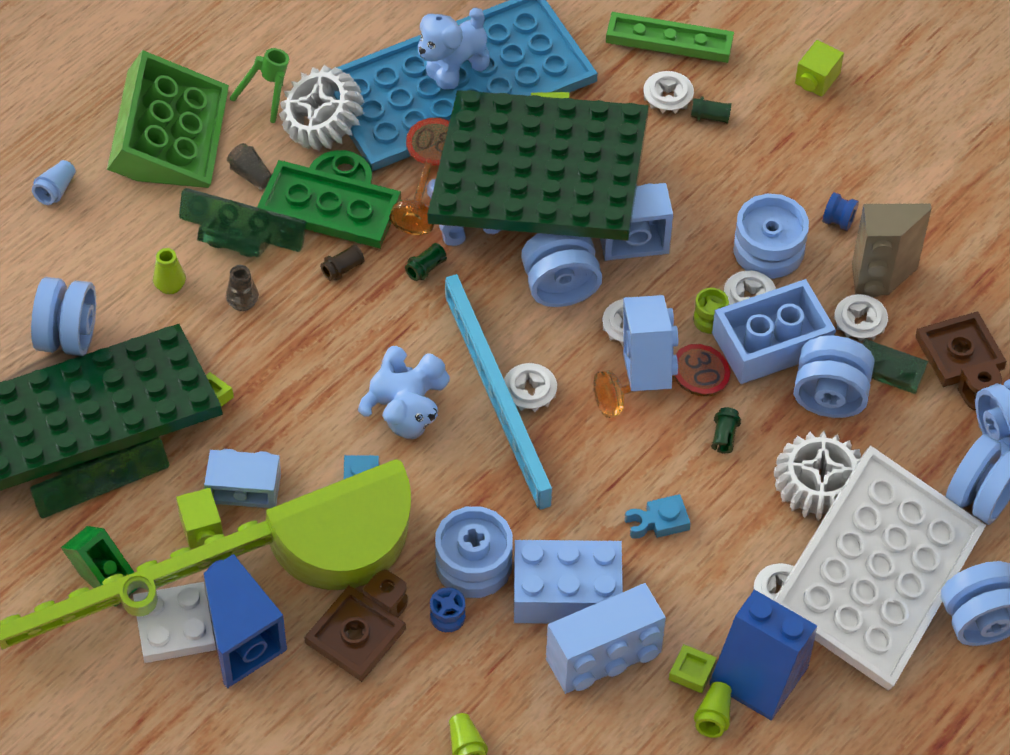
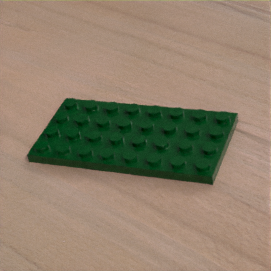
M180 324L164 327L160 330L98 349L84 356L68 359L64 362L0 382V491L223 415L221 404Z

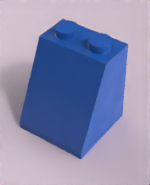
M234 554L225 560L214 562L204 572L208 606L223 684L227 689L287 650L283 614Z
M754 589L735 615L710 679V685L714 682L726 683L732 689L731 697L772 721L809 667L817 625Z

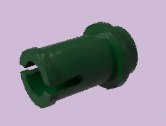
M701 96L700 99L694 98L691 117L697 118L696 121H700V118L728 124L732 103L727 104L703 100L704 96Z
M433 243L419 256L410 257L405 265V271L414 281L425 280L431 270L447 260V257H445L447 254L441 245Z
M724 407L714 417V421L717 424L711 447L713 450L717 449V452L725 454L733 451L736 428L741 425V418L737 410Z

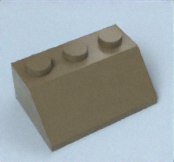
M931 204L863 205L852 260L855 295L862 294L871 297L889 295L918 269L930 218Z

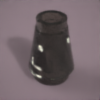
M246 143L239 144L227 157L230 169L259 190L265 189L272 174L253 146H248Z
M236 265L230 270L226 300L235 310L247 311L257 302L259 292L248 267Z

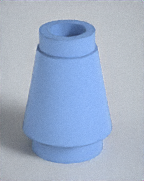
M61 160L58 164L35 178L32 186L34 197L44 205L59 202L76 173L74 166L66 160Z

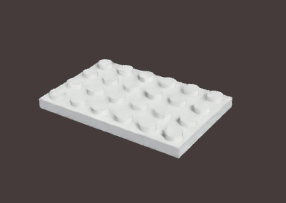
M870 445L857 463L777 593L774 601L816 624L815 640L889 691L895 685L942 603L940 597L942 587L949 579L960 572L986 524Z

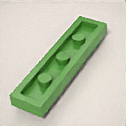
M618 12L611 13L606 33V43L725 63L729 62L734 38L733 31Z

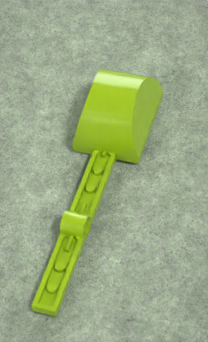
M394 459L267 509L266 521L258 523L254 520L244 523L237 528L238 532L228 536H224V534L211 536L204 541V545L192 550L190 547L178 549L167 560L159 563L156 560L148 561L136 568L137 572L124 577L123 574L110 576L102 582L103 585L91 590L88 587L77 589L68 595V599L56 604L54 601L44 602L34 608L35 612L23 617L19 614L6 617L0 621V647L2 650L119 603H122L124 609L133 616L148 615L157 605V588L205 570L214 562L225 560L233 554L237 557L268 544L280 565L294 578L307 585L327 590H345L348 585L353 588L365 585L379 571L388 570L398 559L405 545L411 508V489L405 467L400 460ZM136 588H144L149 592L148 596L142 601L137 602L129 598L131 591Z

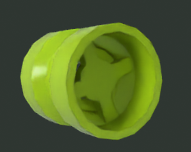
M706 288L697 294L693 321L696 328L701 332L712 334L715 310L729 305L728 296L725 292L717 288Z

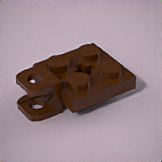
M978 311L916 330L915 337L942 386L947 387L959 383L958 391L972 410H976L975 393L977 394L981 389L994 384H1002L1000 371L1005 369L1007 361ZM959 345L961 349L967 348L968 350L966 353H959L955 351V346Z
M384 569L375 574L362 589L363 594L348 585L305 635V644L362 682L406 630V623L399 619V616L404 612L408 604V596L405 594L407 590L406 582L389 570ZM359 627L363 629V637L355 640L349 639L347 630L352 629L355 631Z

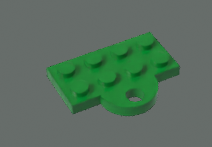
M335 150L324 153L317 157L310 167L278 160L256 208L257 217L381 249L400 204L401 191L372 184L370 165L362 156L351 151ZM342 164L353 166L348 171H341L337 167Z

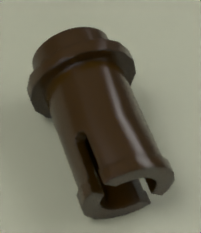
M353 244L350 248L334 257H325L320 267L324 276L329 281L333 279L339 280L342 278L343 273L357 265H361L365 260L362 251L357 245Z

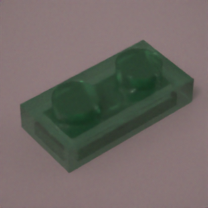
M864 339L863 345L871 351L875 360L871 379L916 394L927 369L928 361Z

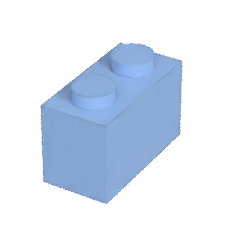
M233 449L210 450L204 488L211 489L215 504L273 508L277 505L281 478L280 456L264 451L248 453L237 452Z

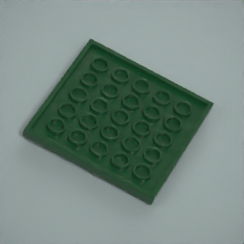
M457 90L427 213L428 224L628 241L649 105Z

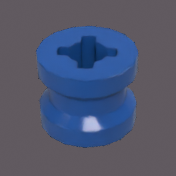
M833 192L827 203L822 222L828 225L831 223L838 224L842 230L848 231L855 218L859 201L855 199L845 200L841 197V194Z
M448 587L441 588L432 595L430 599V620L437 630L454 632L463 626L466 619V604L463 594L457 589ZM450 611H453V612H454V613L445 615L446 612H450Z

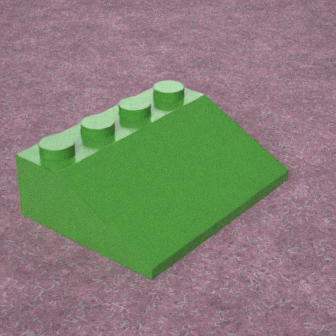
M142 50L127 71L107 170L135 181L209 188L212 181L229 85Z

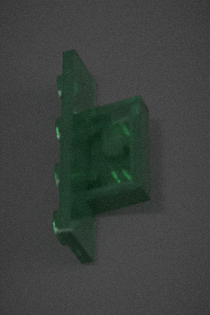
M185 188L181 193L179 218L200 224L197 240L208 243L211 247L227 248L237 251L246 257H259L270 244L300 252L303 248L306 221L189 188Z
M160 437L57 471L58 476L31 486L30 492L39 516L46 518L164 470L170 464Z

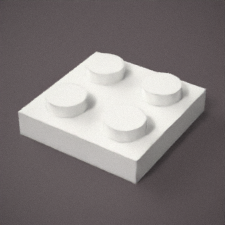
M204 582L156 590L158 602L155 609L148 615L137 616L144 663L216 650ZM149 592L133 594L134 601L144 600Z

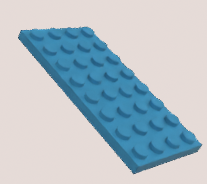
M509 0L483 10L485 17L483 28L487 33L486 47L490 57L489 66L483 71H476L472 68V63L466 60L460 66L459 83L454 89L440 88L436 81L427 75V61L423 60L418 54V44L421 35L336 67L341 69L343 73L349 74L362 91L360 94L363 96L364 103L361 107L364 114L356 117L360 125L352 126V136H349L362 157L370 165L372 172L411 156L406 147V138L411 129L419 123L429 120L449 123L457 90L531 96V93L537 92L570 93L597 82L598 73L546 0ZM467 16L456 22L459 26L466 20H471V17ZM339 91L334 92L336 100H340ZM428 125L419 129L412 138V147L415 153L418 154L425 151L416 147V139L420 131L430 130L433 132L434 140L430 147L433 148L438 142H441L439 136L447 133L448 128L441 125ZM429 132L422 133L419 140L421 148H426L429 145L431 139ZM446 135L442 137L443 141H445Z

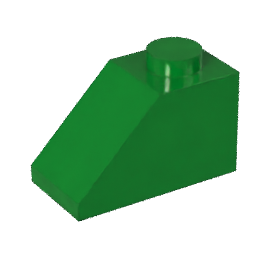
M86 526L61 547L79 575L93 588L103 585L102 582L110 576L123 574L124 577L134 573L104 528ZM138 588L132 590L131 593L129 594V596H130L134 591H136Z

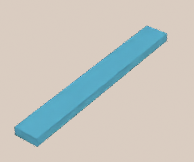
M457 274L446 277L445 298L536 506L540 510L550 507L552 499L551 484Z

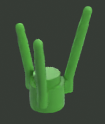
M271 48L266 50L264 57L256 56L254 65L234 90L230 100L235 101L258 70H261L265 80L275 82L270 122L275 123L281 88L289 64L288 54L281 49Z

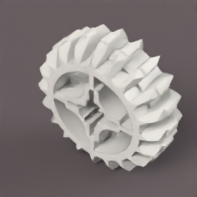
M324 65L320 71L312 67L310 75L301 72V80L299 82L291 81L293 88L291 91H284L287 100L280 102L283 111L279 113V116L283 121V129L295 143L307 149L312 147L320 151L323 145L325 148L331 149L334 141L342 144V137L345 134L352 136L351 127L360 125L356 117L364 114L361 107L364 100L360 94L362 91L359 85L354 82V79L349 74L343 73L341 69L336 67L331 69ZM335 91L340 92V100H336L334 97ZM304 117L310 120L309 126L304 125Z
M824 431L820 434V437H815L809 432L806 435V440L797 435L793 444L787 443L783 453L778 455L777 466L774 469L776 491L781 492L782 502L791 501V511L799 508L803 509L802 514L804 518L809 513H814L818 521L822 518L823 514H827L861 458L860 449L851 450L850 440L841 443L839 442L838 434L833 439L826 438L827 436Z

